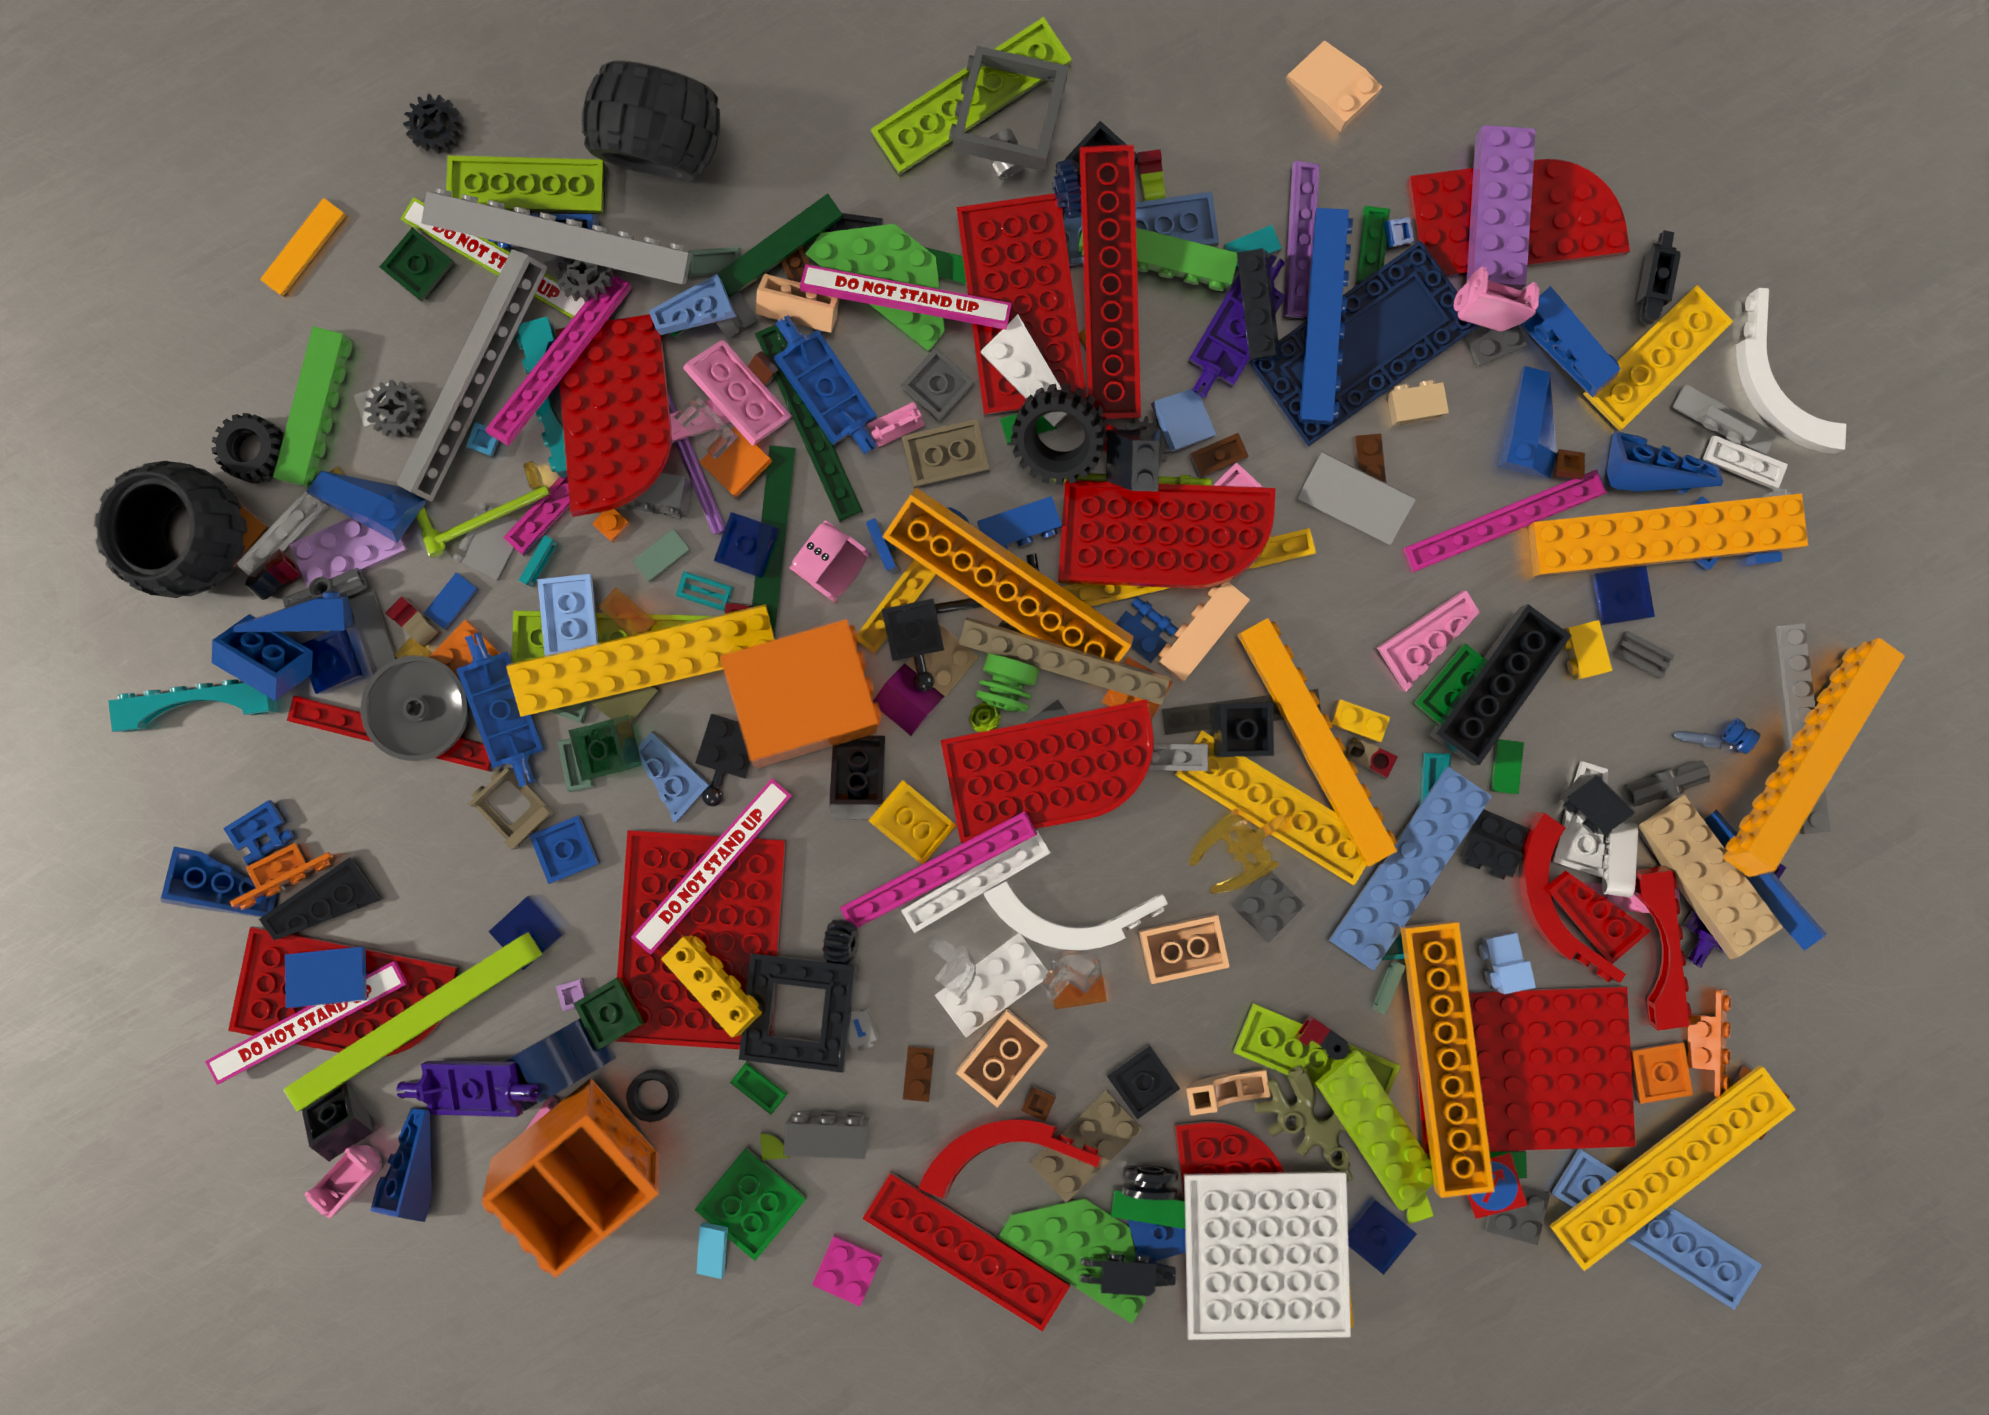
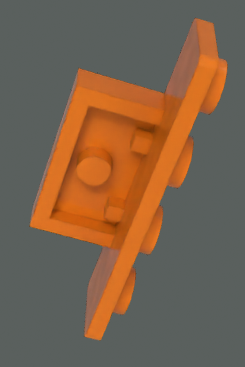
M293 843L247 866L246 869L256 889L230 901V904L236 909H247L257 903L256 899L261 896H273L282 890L281 886L289 882L291 885L299 883L306 879L305 874L313 870L320 872L330 867V862L335 860L332 853L327 852L306 862L298 845Z
M1727 989L1716 990V1016L1692 1014L1691 1018H1689L1688 1068L1715 1070V1097H1720L1723 1092L1730 1088V1076L1726 1075V1064H1730L1731 1053L1730 1049L1726 1048V1038H1730L1731 1024L1727 1022V1011L1731 1010V996L1727 995Z

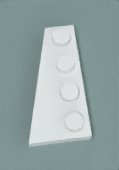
M1019 315L1008 324L1007 330L1003 329L980 351L1025 399L1030 394L1034 397L1036 390L1041 387L1046 392L1050 384H1056L1057 390H1061L1060 385ZM1051 412L1043 417L1055 427L1067 413Z
M1583 761L1579 763L1574 782L1580 775L1597 774L1606 784L1608 783V769ZM1565 810L1561 825L1566 827V829L1557 841L1550 862L1603 878L1604 835L1589 833L1582 826L1583 820L1577 814L1573 816Z

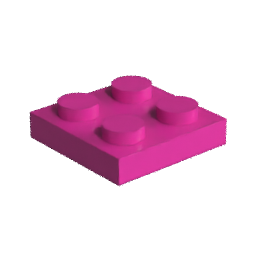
M834 1234L812 1286L860 1307L882 1259V1255Z

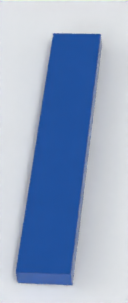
M1716 809L1703 820L1727 851V843L1731 838L1737 836L1738 833ZM1773 872L1751 877L1745 875L1779 923L1803 950H1806L1826 936L1827 933Z

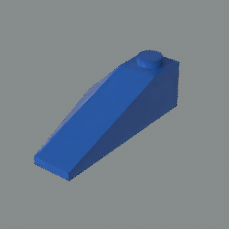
M1524 366L1499 467L1551 479L1557 450L1550 372Z
M1614 431L1612 435L1607 465V475L1611 487L1618 490L1639 492L1722 486L1723 484L1719 467L1690 455H1685L1682 458L1671 452V448L1664 445L1661 449L1646 444L1648 439L1641 436Z
M321 471L306 491L307 494L396 543L399 542L427 502L426 499L400 486Z
M339 591L323 592V596L239 623L233 627L234 632L344 631L354 623L348 596H340Z
M173 847L161 902L190 908L262 917L273 910L277 894L270 897L263 895L256 899L257 903L244 910H241V908L236 909L231 906L230 901L256 889L251 878L238 873L231 867L214 860L201 851Z
M411 1108L398 1136L400 1143L398 1150L395 1154H390L387 1161L391 1164L386 1176H381L377 1183L370 1211L425 1222L430 1211L432 1197L430 1111Z

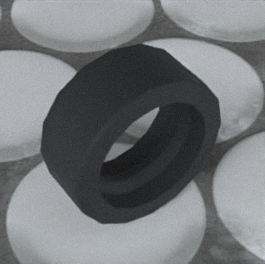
M656 1069L645 1071L634 1078L628 1086L626 1094L627 1106L631 1113L639 1120L646 1122H656L667 1117L676 1107L679 1098L678 1086L673 1077L664 1071ZM646 1081H659L667 1089V1103L658 1111L645 1110L638 1102V1089Z

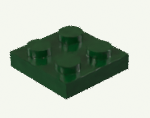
M412 227L379 267L422 302L455 262Z
M621 977L613 979L573 1003L597 1050L603 1049L645 1024Z

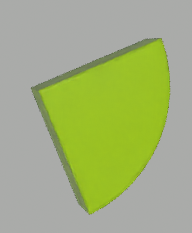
M760 1133L762 1160L789 1158V1156H784V1143L778 1137L771 1133Z
M1426 1192L1406 1209V1221L1408 1224L1434 1216Z

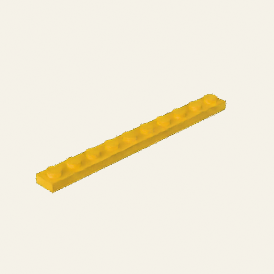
M1310 528L1270 537L1260 557L1247 570L1316 554ZM1071 584L1063 586L1064 589L1090 607L1171 589L1165 587Z

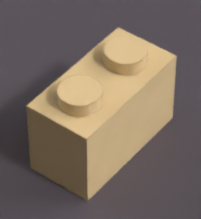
M1435 380L1420 382L1418 387L1412 388L1409 387V384L1398 385L1394 387V391L1387 395L1392 426L1444 418L1449 413L1444 382L1435 384Z

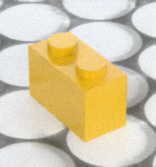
M1599 620L1564 629L1572 635L1563 649L1567 650L1569 657L1567 661L1568 671L1571 676H1574L1575 680L1613 671Z
M1340 699L1335 701L1329 719L1333 728L1379 743L1382 742L1390 717Z

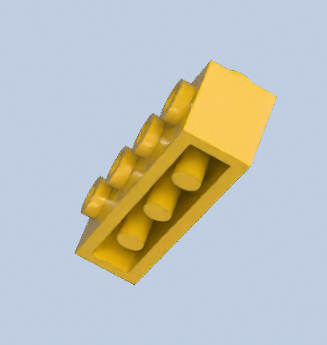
M682 937L661 960L731 1037L741 1035L762 1014L758 1009L759 1004L752 996L745 995L740 989L741 984L732 975L728 976L722 969L723 964L715 956H710L705 951L706 946L698 937Z

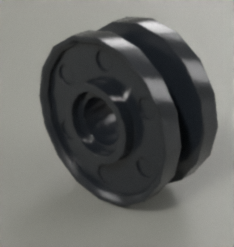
M1151 1165L1123 1167V1176L1134 1180V1182L1123 1184L1122 1194L1145 1200L1177 1198V1188L1166 1185V1183L1177 1181L1179 1173L1171 1168Z

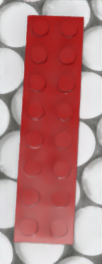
M892 1172L886 1178L862 1218L1042 1332L1070 1288V1284Z

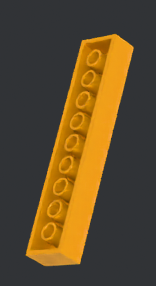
M917 487L882 536L1026 635L1116 662H1120L1132 646L1133 635Z
M1802 493L1539 521L1528 525L1534 577L1797 550L1808 546Z
M1879 637L1869 642L1864 641L1860 646L1851 647L1844 653L1842 657L1844 662L1841 667L1831 674L1829 678L1831 683L1828 688L1818 695L1817 706L1804 718V727L1793 736L1791 740L1793 745L1789 751H1786L1778 761L1780 766L1777 771L1767 778L1765 782L1767 787L1753 801L1752 806L1754 808L1751 813L1740 822L1739 828L1741 829L1737 836L1731 838L1727 843V852L1723 857L1724 860L1748 877L1776 870L1905 655Z
M1452 920L1402 926L1400 928L1435 1192L1440 1198L1494 1192L1459 922Z

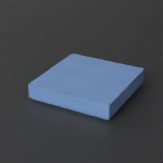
M1192 389L1151 403L1171 452L1216 436L1199 392L1196 394Z

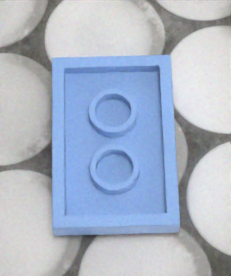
M583 574L537 579L545 655L599 643L592 575Z

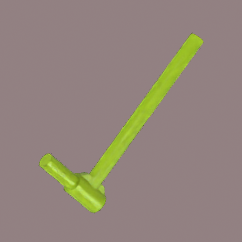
M544 485L442 533L432 528L426 510L423 507L416 517L422 530L421 536L429 557L441 556L446 542L550 495L551 492L548 486Z

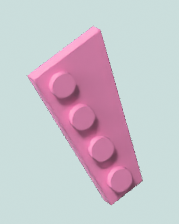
M1467 590L1461 591L1377 647L1403 691L1407 692L1412 687V683L1420 675L1424 674L1438 655L1440 656L1447 649V645L1455 637H1458L1480 613Z

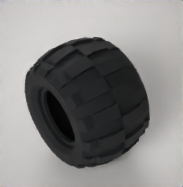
M631 61L608 62L600 67L599 74L595 75L586 93L582 111V133L585 136L584 145L593 156L628 170L670 180L693 181L702 176L703 169L709 166L716 151L720 134V109L717 107L718 97L707 85L674 71Z
M159 461L147 463L141 467L124 472L115 479L113 487L104 491L100 498L102 503L99 512L95 513L94 527H97V539L95 542L98 552L102 553V556H105L107 559L105 565L119 579L129 583V586L154 596L171 598L193 596L210 590L216 586V583L227 579L235 570L233 565L236 560L242 558L245 549L243 538L244 533H247L246 519L241 517L240 514L242 506L233 492L228 490L227 486L223 484L224 482L205 469L182 462ZM185 504L190 518V533L183 552L176 558L166 546L164 528L171 512L178 506Z

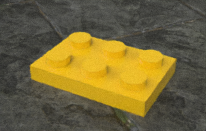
M904 780L899 783L868 820L920 864H924L957 826Z

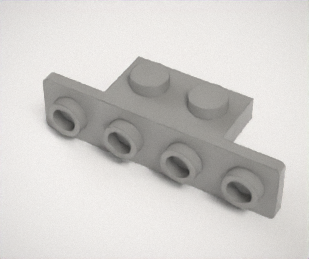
M1689 385L1683 386L1673 404L1674 409L1702 423L1705 428L1717 431L1726 436L1731 442L1741 444L1763 455L1768 453L1777 436L1775 431Z

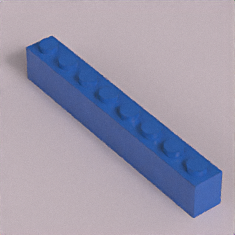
M1317 208L1315 212L1299 423L1331 425L1333 418H1338L1339 402H1335V391L1340 392L1341 376L1336 375L1337 365H1342L1343 349H1339V339H1344L1345 323L1340 322L1341 313H1346L1347 297H1342L1343 286L1347 287L1349 280V271L1344 270L1345 260H1350L1351 244H1346L1347 234H1352L1353 218H1348L1349 209Z

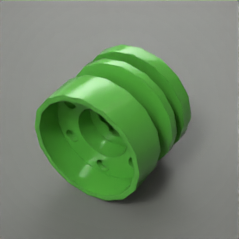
M988 654L983 671L992 675L993 679L992 681L980 680L979 685L990 689L988 693L977 690L975 697L999 709L1010 712H1027L1029 705L1018 702L1019 697L1031 700L1032 695L1023 691L1022 687L1023 685L1035 686L1040 669L1010 658Z

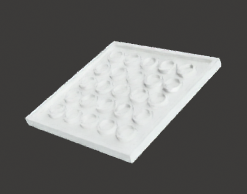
M1345 1171L1184 1174L1187 1328L1189 1340L1351 1337L1347 1184Z

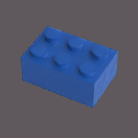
M248 614L212 640V663L276 701L311 675L313 651L281 632H234L233 627L237 624L256 618Z

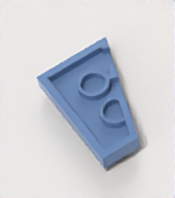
M718 274L649 310L654 326L660 335L737 317Z
M655 731L650 732L634 750L648 777L652 779L659 791L658 795L662 802H665L674 823L679 821L705 789L711 785Z

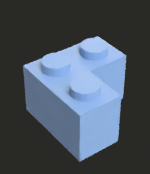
M1509 931L1480 937L1482 944L1478 946L1481 959L1486 962L1487 970L1484 971L1487 985L1491 986V989L1508 994L1536 988L1531 963L1523 959L1518 933Z

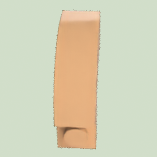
M1266 1069L1242 1073L1240 1071L1225 1073L1189 1084L1186 1089L1190 1114L1199 1115L1218 1112V1108L1226 1104L1271 1097L1267 1085Z

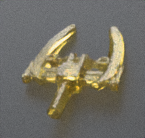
M1235 808L1219 820V823L1201 839L1189 859L1191 866L1197 865L1210 847L1222 838L1229 844L1228 852L1235 854L1233 859L1235 861L1239 859L1240 862H1243L1246 871L1234 878L1213 885L1211 887L1212 894L1239 889L1259 877H1264L1279 866L1278 861L1271 859L1269 849L1265 851L1262 846L1264 838L1287 822L1282 814H1279L1255 831L1246 826L1249 823L1245 818L1239 817V810ZM1233 830L1240 836L1238 843L1230 837V832ZM1246 854H1253L1258 861L1255 864L1249 862Z

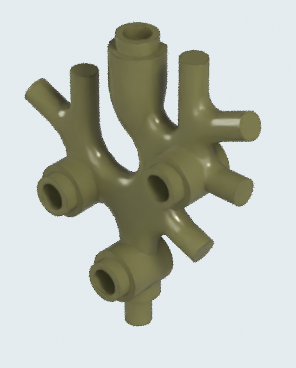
M1298 1065L1288 1071V1080L1297 1096V1102L1294 1105H1290L1287 1102L1277 1079L1269 1080L1267 1085L1273 1095V1099L1269 1102L1255 1103V1112L1278 1114V1122L1267 1127L1270 1135L1273 1137L1283 1131L1294 1134L1303 1129L1305 1131V1138L1296 1150L1305 1157L1314 1146H1320L1324 1149L1323 1156L1325 1160L1333 1167L1334 1171H1345L1346 1182L1352 1180L1353 1176L1349 1170L1351 1165L1349 1153L1339 1144V1135L1342 1131H1346L1335 1112L1328 1120L1322 1121L1315 1117L1313 1111L1316 1102V1091L1308 1070L1304 1069L1302 1065ZM1289 1116H1292L1291 1120L1289 1122H1286V1119ZM1337 1151L1336 1156L1332 1157V1154Z

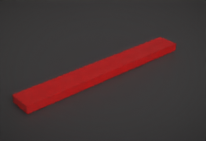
M293 696L287 721L372 742L364 729L361 712ZM462 737L448 751L435 757L489 772L492 770L484 744Z

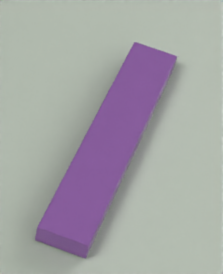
M1302 161L1292 163L1285 295L1287 296L1284 303L1285 317L1307 320L1314 218L1318 208L1320 164Z

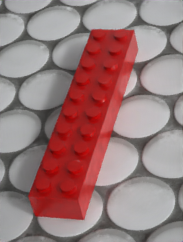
M1134 145L1080 147L1088 396L1091 394L1095 398L1094 407L1101 405L1103 408L1101 418H1141Z

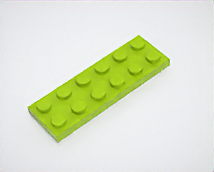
M447 155L446 190L452 191L451 197L458 199L462 198V194L477 197L478 203L488 205V200L503 203L504 209L514 211V206L529 209L530 212L603 214L605 162L601 159Z
M1254 1003L1250 1008L1233 1050L1235 1054L1288 1076V1071L1291 1068L1302 1065L1304 1069L1308 1070L1316 1088L1318 1086L1315 1082L1341 1061L1330 1058L1324 1053L1322 1047L1311 1040L1307 1046L1295 1038V1035L1303 1025L1302 1023ZM1348 1043V1054L1353 1050L1360 1052L1389 1096L1401 1065Z
M1353 1050L1315 1083L1396 1207L1404 1211L1434 1184L1431 1161L1360 1052Z

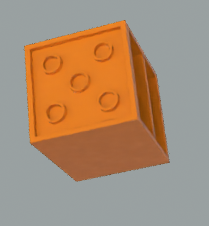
M847 619L720 656L749 756L755 769L876 734L877 727L880 726L879 723L882 718L877 702L872 704L874 692L872 682L869 676L864 677L865 659L862 651H857L858 637L854 624L849 626Z
M590 1078L491 1158L482 1196V1204L488 1213L495 1214L501 1220V1225L507 1233H513L519 1239V1244L526 1253H532L537 1258L539 1267L545 1273L550 1272L556 1278L659 1195V1153Z

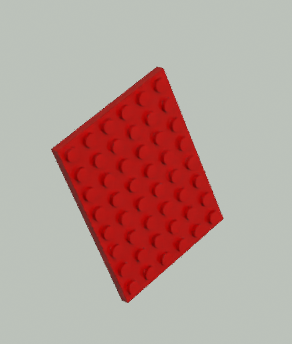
M627 830L617 978L621 977L645 1024L615 1042L740 1050L741 1035L731 1037L661 958L682 937L696 936L705 944V951L710 956H715L720 960L725 973L728 976L732 975L741 984L740 989L746 995L751 953L778 956L786 840L755 838L654 953L650 955L631 938L632 935L720 836ZM774 994V1003H773V1012H772V1021H771L770 1035L773 1034V1019H774L775 994Z
M1626 986L1528 989L1508 994L1498 991L1468 992L1489 1152L1636 1147L1628 990ZM1416 1051L1420 1146L1426 1154H1430Z

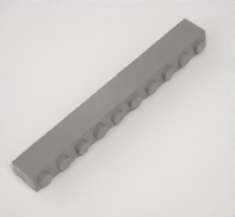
M436 188L435 193L426 192L421 224L686 285L692 253L685 252L686 246L670 243V248L659 246L660 240L644 237V242L634 240V234L618 231V236L608 234V228L592 225V230L582 228V222L566 219L565 224L557 222L556 216L546 213H540V217L530 215L529 209L514 206V211L505 210L503 203L488 200V205L478 203L477 197L462 194V198L458 199L451 197L452 191Z
M511 250L396 483L397 485L422 498L433 501L548 266L527 254Z

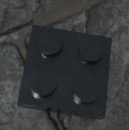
M1147 1045L1106 1075L1137 1120L1180 1090V1087L1150 1045Z

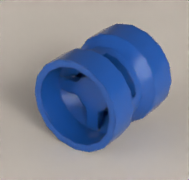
M1736 718L1727 726L1723 732L1722 739L1729 744H1735L1737 750L1747 754L1757 744L1761 734L1753 728H1747L1745 722Z

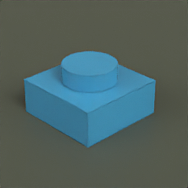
M475 422L466 447L493 457L499 440L487 434L485 430L487 426Z

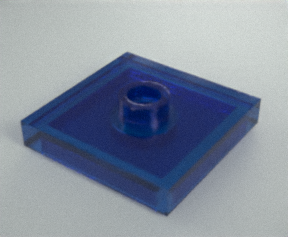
M730 512L714 561L762 578L779 528Z
M1646 565L1592 574L1601 625L1655 617Z
M347 629L344 631H329L301 644L313 651L312 673L309 675L315 694L324 693L363 676Z
M530 896L523 899L488 931L502 947L529 932L542 954L564 935ZM534 961L523 967L522 970H526Z
M1374 1198L1348 1229V1246L1384 1275L1417 1233Z

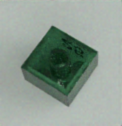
M629 715L568 730L582 781L642 766Z

